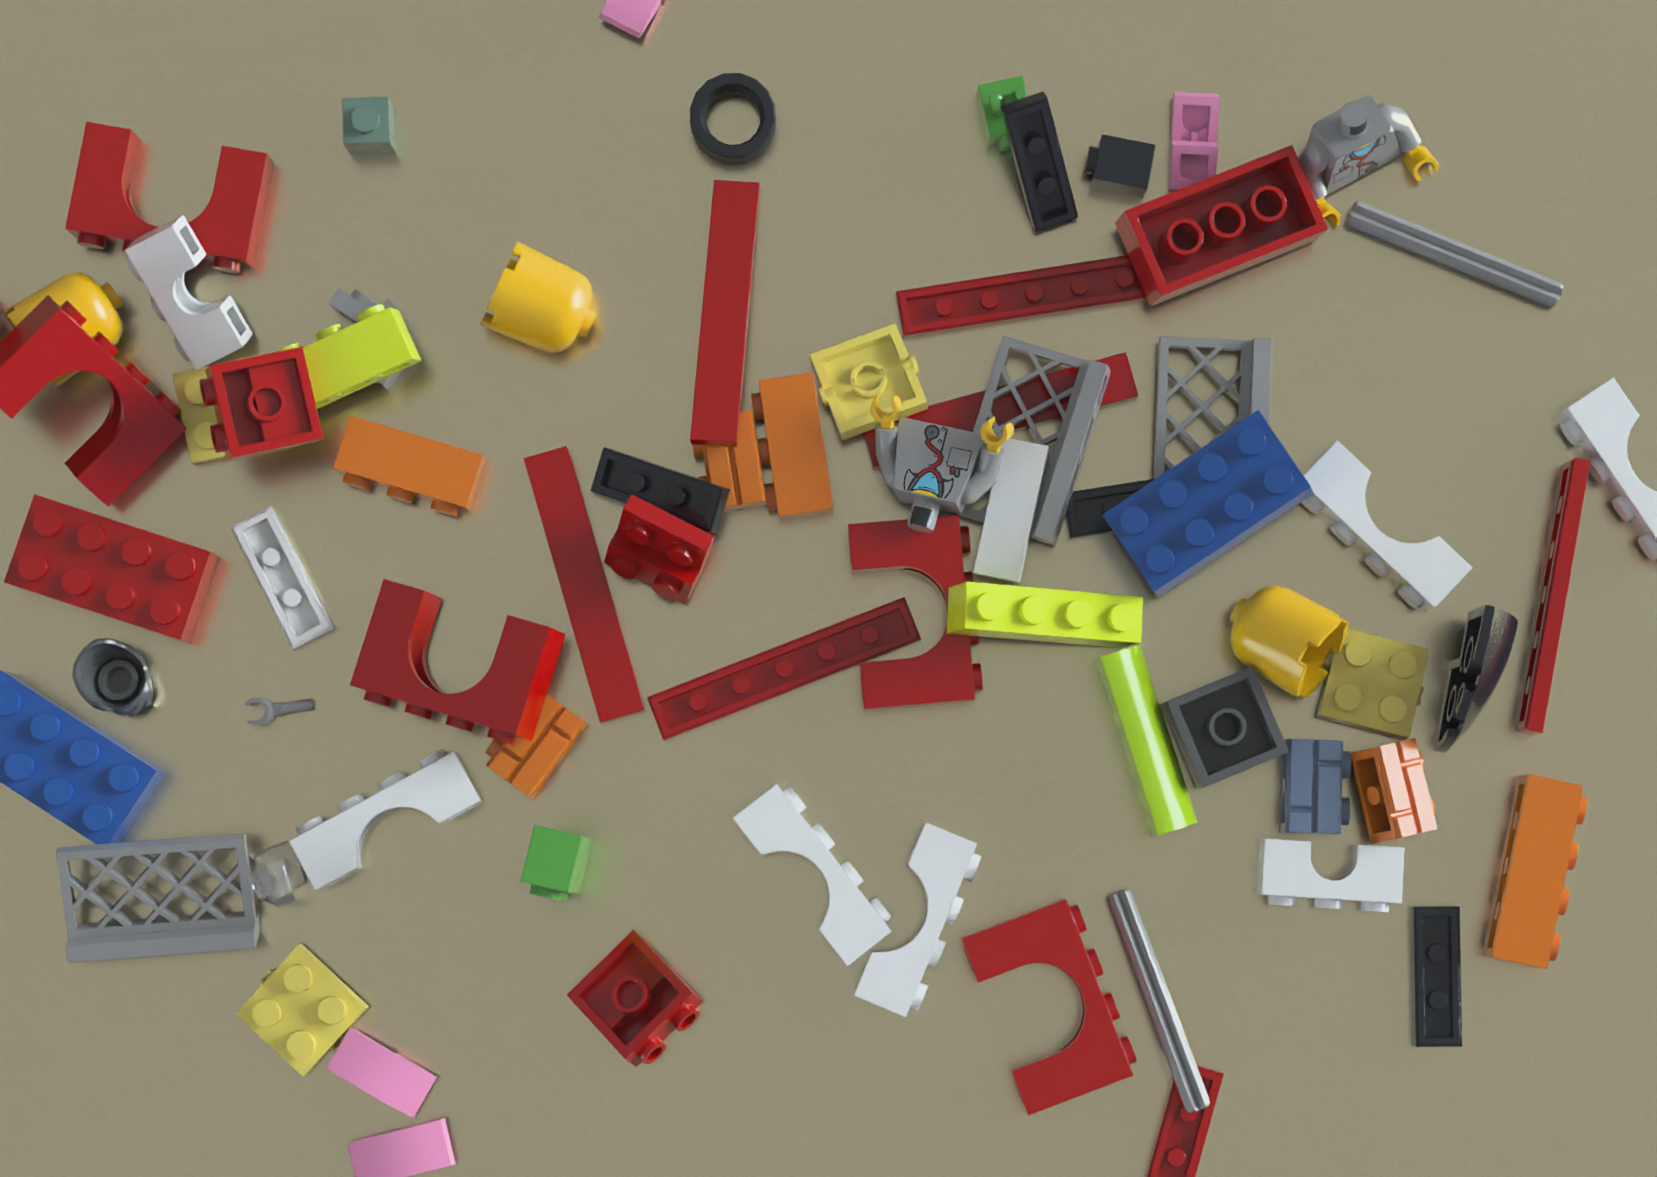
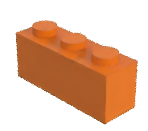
M813 372L758 380L760 392L752 393L751 397L755 421L764 420L767 438L758 439L761 466L771 465L773 483L764 484L768 511L777 510L779 521L833 514L834 508Z
M349 415L333 469L339 474L344 475L342 482L347 485L369 490L370 484L373 483L388 488L386 494L388 497L407 503H413L415 496L432 501L430 509L457 517L459 509L471 512L487 460L482 454Z

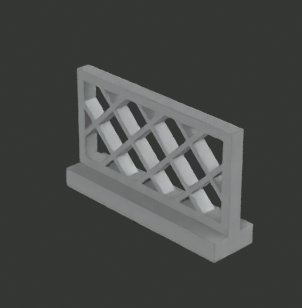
M1003 336L973 432L980 434L983 423L993 417L991 410L994 400L1012 392L1023 414L998 426L995 420L993 432L1002 437L1006 424L1010 422L1013 426H1016L1027 420L1038 441L1036 444L1048 445L1056 441L1052 456L1050 453L1048 454L1049 466L1046 475L1043 477L1030 536L1038 541L1056 546L1111 370L1107 364L1091 359L1087 361ZM1010 350L1029 354L1037 370L1012 382L1005 369ZM1036 357L1052 362L1041 367ZM1060 365L1079 369L1074 387L1056 396L1045 373ZM1003 375L1008 385L998 390ZM1041 376L1052 398L1027 411L1016 389ZM1070 397L1065 412L1060 402ZM1056 405L1063 418L1060 431L1042 439L1031 417ZM988 505L979 510L964 507L963 512L956 515L984 523Z
M1159 337L1154 480L1164 474L1165 467L1168 470L1174 467L1165 457V445L1177 434L1195 452L1201 449L1184 430L1201 412L1220 431L1211 441L1257 410L1260 411L1269 425L1272 339L1234 340ZM1169 348L1188 349L1200 363L1181 379L1168 365ZM1198 349H1206L1213 351L1208 356L1204 357ZM1221 350L1241 351L1240 370L1228 381L1209 362ZM1202 367H1205L1222 386L1204 403L1185 384ZM1169 376L1176 385L1167 392ZM1240 377L1238 393L1231 385ZM1179 388L1198 407L1181 424L1167 412V399ZM1225 390L1239 404V415L1227 426L1208 408ZM1166 421L1174 428V431L1167 437Z
M246 833L57 848L56 860L68 934L66 944L68 963L256 948L261 927L259 913H256ZM236 848L237 864L228 875L207 860L215 849ZM205 850V851L202 853V855H200L198 852H196V851ZM181 852L193 861L194 864L179 878L160 863L168 853ZM149 854H158V855H157L155 858H153V857H151ZM123 856H134L147 866L134 882L113 867ZM112 857L108 862L102 859ZM86 859L100 869V871L86 885L71 874L69 861ZM200 867L221 882L207 898L187 884V881ZM152 871L174 886L161 901L140 887ZM238 873L240 878V884L234 880ZM105 875H108L127 889L114 905L93 890ZM227 887L242 898L244 911L226 913L213 902ZM74 889L80 893L76 899L74 896ZM181 891L200 906L192 916H179L166 905ZM133 894L151 907L153 911L146 919L133 920L119 909ZM85 898L106 912V915L99 923H78L76 908ZM205 911H208L210 913L202 915ZM160 914V915L163 916L164 918H156V917ZM112 917H113L115 920H117V921H114V922H109Z

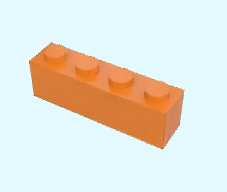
M1531 774L1519 776L1484 957L1541 969H1548L1549 961L1556 960L1560 946V934L1555 933L1558 915L1563 916L1565 914L1569 901V889L1564 888L1567 869L1573 870L1578 855V843L1573 842L1576 824L1581 825L1583 823L1587 809V798L1582 797V785Z

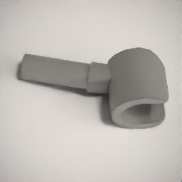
M252 698L245 703V706L261 704L264 707V716L260 720L247 721L251 725L258 726L271 724L276 716L313 710L312 698L284 703H273L264 698Z

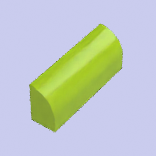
M1141 645L1100 656L1094 662L1151 837L1198 823Z

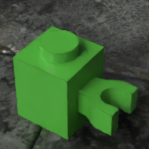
M1023 76L978 85L976 98L988 148L999 145L1000 151L1011 150L1000 106L1028 97Z

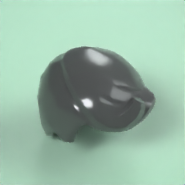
M99 638L88 643L77 656L73 666L72 678L77 691L93 708L101 711H112L122 716H132L137 714L142 708L151 705L153 697L151 677L142 655L132 646L115 639Z

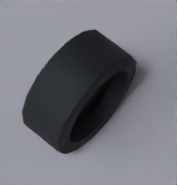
M723 73L707 80L695 93L690 107L691 132L698 147L711 159L725 164H743L759 157L770 145L776 130L775 104L769 91L757 79L742 73ZM726 93H740L748 96L756 104L760 112V124L757 132L750 140L741 144L728 145L718 141L710 133L706 124V114L710 104L717 97Z

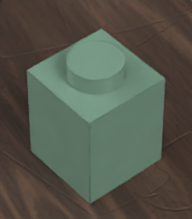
M389 97L342 98L343 144L350 155L396 153L395 108Z

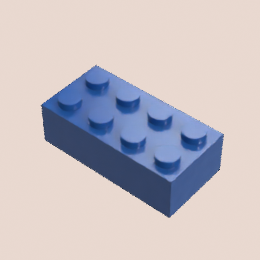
M1257 410L1104 513L1103 517L1153 592L1160 597L1314 493L1310 484L1260 411Z
M0 670V782L96 845L121 843L166 775V772L15 674Z

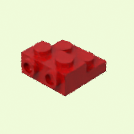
M303 347L210 365L205 370L207 378L200 379V390L205 407L214 406L218 423L210 426L213 446L216 453H225L227 462L272 453L275 450L324 439Z
M631 494L623 508L618 529L609 543L604 563L611 566L612 570L623 578H635L651 586L653 591L667 600L676 599L686 604L702 576L715 536Z
M634 930L567 994L570 1000L623 1058L635 1067L641 1062L650 1064L658 1059L666 1047L663 1041L675 1029L684 1031L689 1028L699 1016V1011L696 1008L703 1002Z

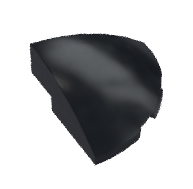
M1484 605L1468 612L1460 658L1451 661L1435 751H1448L1469 729L1486 706L1505 670L1515 639L1518 620L1502 609Z

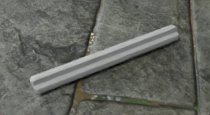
M1356 201L1347 216L1346 223L1348 226L1545 306L1554 307L1563 292V285L1560 282L1363 202Z
M1129 889L1115 892L1108 896V903L1184 1107L1188 1113L1204 1109L1210 1105V1100L1133 894Z

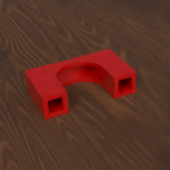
M86 121L65 229L70 234L78 238L77 244L94 249H104L105 243L123 246L122 252L126 253L125 249L136 238L158 228V226L141 220L132 204L131 183L140 138L132 129ZM223 145L221 147L211 199L203 212L188 222L207 254L202 260L212 261V268L230 273H239L240 267L254 269L274 162L267 153Z
M47 295L0 342V409L12 419L50 381L69 372L88 371L106 378L111 390V405L108 415L101 427L65 462V465L76 479L108 507L187 428L176 417L181 409L162 390L154 396L145 387L151 380L132 361L124 367L113 357L119 349L106 336L98 331L92 337L82 327L87 319L68 300L60 306Z
M959 515L937 517L933 533L919 532L907 526L908 519L848 524L851 574L897 570L918 573L926 577L938 588L945 601L947 614L949 587L964 582H974L972 571L964 572L962 554L971 553L968 526H960ZM946 622L945 631L941 639L933 648L922 655L907 659L860 662L863 711L974 702L975 691H983L981 664H972L970 645H979L978 636L947 634Z
M383 579L350 682L351 686L365 690L363 700L389 708L392 699L406 703L404 712L431 720L433 711L447 715L446 725L468 732L473 731L474 724L489 728L487 737L514 745L516 736L532 741L565 634L545 625L507 615L492 665L486 675L468 690L445 694L433 683L426 666V648L442 598L421 589Z
M1061 899L960 938L974 978L978 983L1027 964L1043 963L1055 966L1066 973L1079 991L1082 1003V1016L1079 1027L1072 1039L1057 1051L1009 1069L1025 1113L1028 1116L1134 1076L1130 1065L1137 1062L1128 1037L1119 1038L1113 1023L1114 1020L1120 1018L1111 992L1102 994L1096 977L1103 975L1098 956L1094 948L1086 951L1080 933L1087 931L1080 909L1077 904L1069 907L1067 899Z

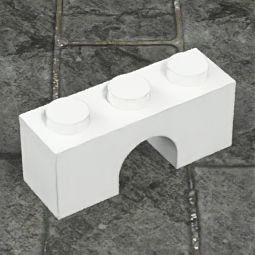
M184 215L136 238L125 249L128 255L127 264L131 273L137 280H143L151 294L150 300L153 310L162 321H167L175 334L174 342L179 354L186 361L190 360L195 370L244 347L253 333L231 295L216 302L205 303L196 300L187 291L184 283L185 272L196 267L207 254Z
M1259 839L1256 895H1268V905L1296 906V897L1314 898V908L1342 909L1343 900L1361 901V911L1389 912V903L1402 904L1405 847L1351 845L1350 864L1347 871L1335 880H1328L1321 877L1312 866L1311 841Z

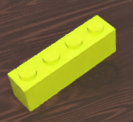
M383 304L373 306L357 315L359 322L344 329L341 324L327 327L315 334L318 341L303 347L317 409L422 361L399 310L391 307L384 309ZM295 343L286 346L276 352L299 348L301 346L299 343Z
M964 582L949 587L947 634L1123 648L1141 643L1143 597Z

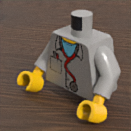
M1366 95L1354 102L1347 103L1338 111L1317 121L1312 126L1306 147L1298 156L1323 218L1326 216L1336 227L1341 222L1340 213L1328 204L1324 197L1401 156V152H1407L1404 156V164L1417 181H1422L1418 174V169L1422 164L1429 162L1436 172L1439 169L1438 162L1424 146H1419L1421 139L1407 113L1395 105L1387 103L1377 105L1371 95Z
M878 394L871 403L870 412L872 417L879 422L875 425L876 457L885 484L893 488L898 501L912 504L907 526L919 532L933 533L939 511L961 514L966 504L975 503L996 483L1005 451L1001 444L1012 437L1014 426L1010 422L1006 424L1003 429V435L1000 437L993 432L992 428L995 416L983 423L980 434L900 417L899 424L894 422V418L901 409L900 398L894 395L892 398L893 411L887 413L879 407L880 398Z

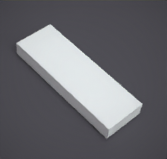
M1010 438L1001 444L1005 451L997 481L991 489L973 573L1020 583L1050 448L1046 445Z
M272 506L230 527L293 650L335 630L322 601Z

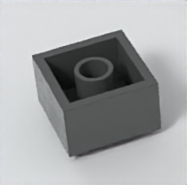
M1253 666L1162 703V707L1197 789L1204 788L1289 753Z

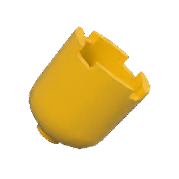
M517 241L512 255L520 259L518 262L510 259L507 267H505L487 309L495 312V314L492 315L486 312L480 325L539 350L550 353L561 352L570 347L577 334L586 338L597 313L589 310L593 297L591 285L587 278L578 271Z
M71 272L61 276L3 312L14 329L49 295L60 306L68 300L87 319L82 327L92 337L100 331L115 345L122 334V321L116 310L123 305L120 298L108 282L99 286L90 276L81 272ZM79 371L60 375L53 379L51 383L58 387Z
M1280 585L1263 587L1251 595L1248 600L1241 598L1233 608L1229 619L1230 622L1234 623L1231 630V648L1235 656L1247 667L1253 666L1256 673L1290 695L1300 696L1303 699L1311 695L1328 675V671L1321 667L1327 660L1331 650L1337 654L1341 652L1349 623L1340 618L1335 612Z

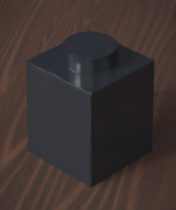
M1102 134L1098 147L1089 146L1084 173L1092 174L1090 188L1143 198L1148 188L1156 145Z

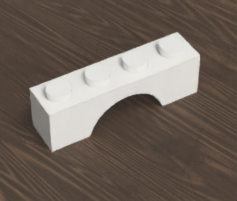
M1613 377L1558 413L1563 420L1560 423V427L1569 442L1574 446L1579 444L1591 461L1589 472L1599 484L1606 483L1615 497L1612 499V504L1616 512L1625 522L1631 521L1641 535L1638 538L1641 549L1649 559L1654 561L1657 559V491L1642 483L1630 465L1627 453L1628 437L1640 415Z
M1337 440L1303 475L1310 484L1314 494L1301 503L1312 513L1317 515L1321 511L1334 523L1330 529L1342 542L1348 546L1355 543L1367 554L1364 559L1365 563L1382 578L1389 575L1399 584L1401 588L1398 590V594L1411 607L1418 610L1422 606L1426 611L1434 609L1473 567L1440 536L1420 543H1404L1382 533L1371 520L1366 507L1365 492L1371 471Z
M444 749L438 750L419 761L422 767L419 771L408 777L404 775L403 771H400L378 783L381 791L375 795L364 799L362 793L342 802L337 806L340 814L324 822L320 815L298 826L296 830L299 836L290 840L289 843L314 890L322 891L362 869L361 850L363 840L372 824L384 814L397 809L414 808L428 814L438 823L445 824L483 803L484 800L460 755L456 752L447 755Z
M776 784L733 817V819L761 855L782 851L792 852L806 857L820 869L828 885L829 905L819 930L845 964L849 966L892 932L886 923L893 917L876 896L870 901L865 898L858 889V886L864 880L848 860L839 864L830 853L829 849L836 844L823 827L817 823L811 828L800 813L807 807L791 786L782 791L778 784Z
M927 822L924 823L907 863V867L918 877L925 891L927 906L923 924L917 934L903 946L888 951H871L855 989L854 996L904 1017L907 1016L909 1009L919 1010L928 985L921 983L926 967L929 965L936 968L946 942L938 939L945 922L952 925L955 923L964 900L956 896L963 879L971 882L979 865L981 856L974 853L977 843Z

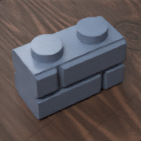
M1285 739L1284 741L1289 753L1282 755L1280 833L1341 834V825H1349L1350 799L1349 797H1342V779H1349L1351 774L1350 751H1343V741Z

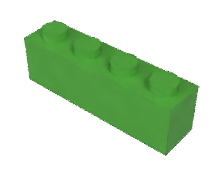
M534 825L520 882L531 884L529 894L553 900H567L569 893H580L593 839Z

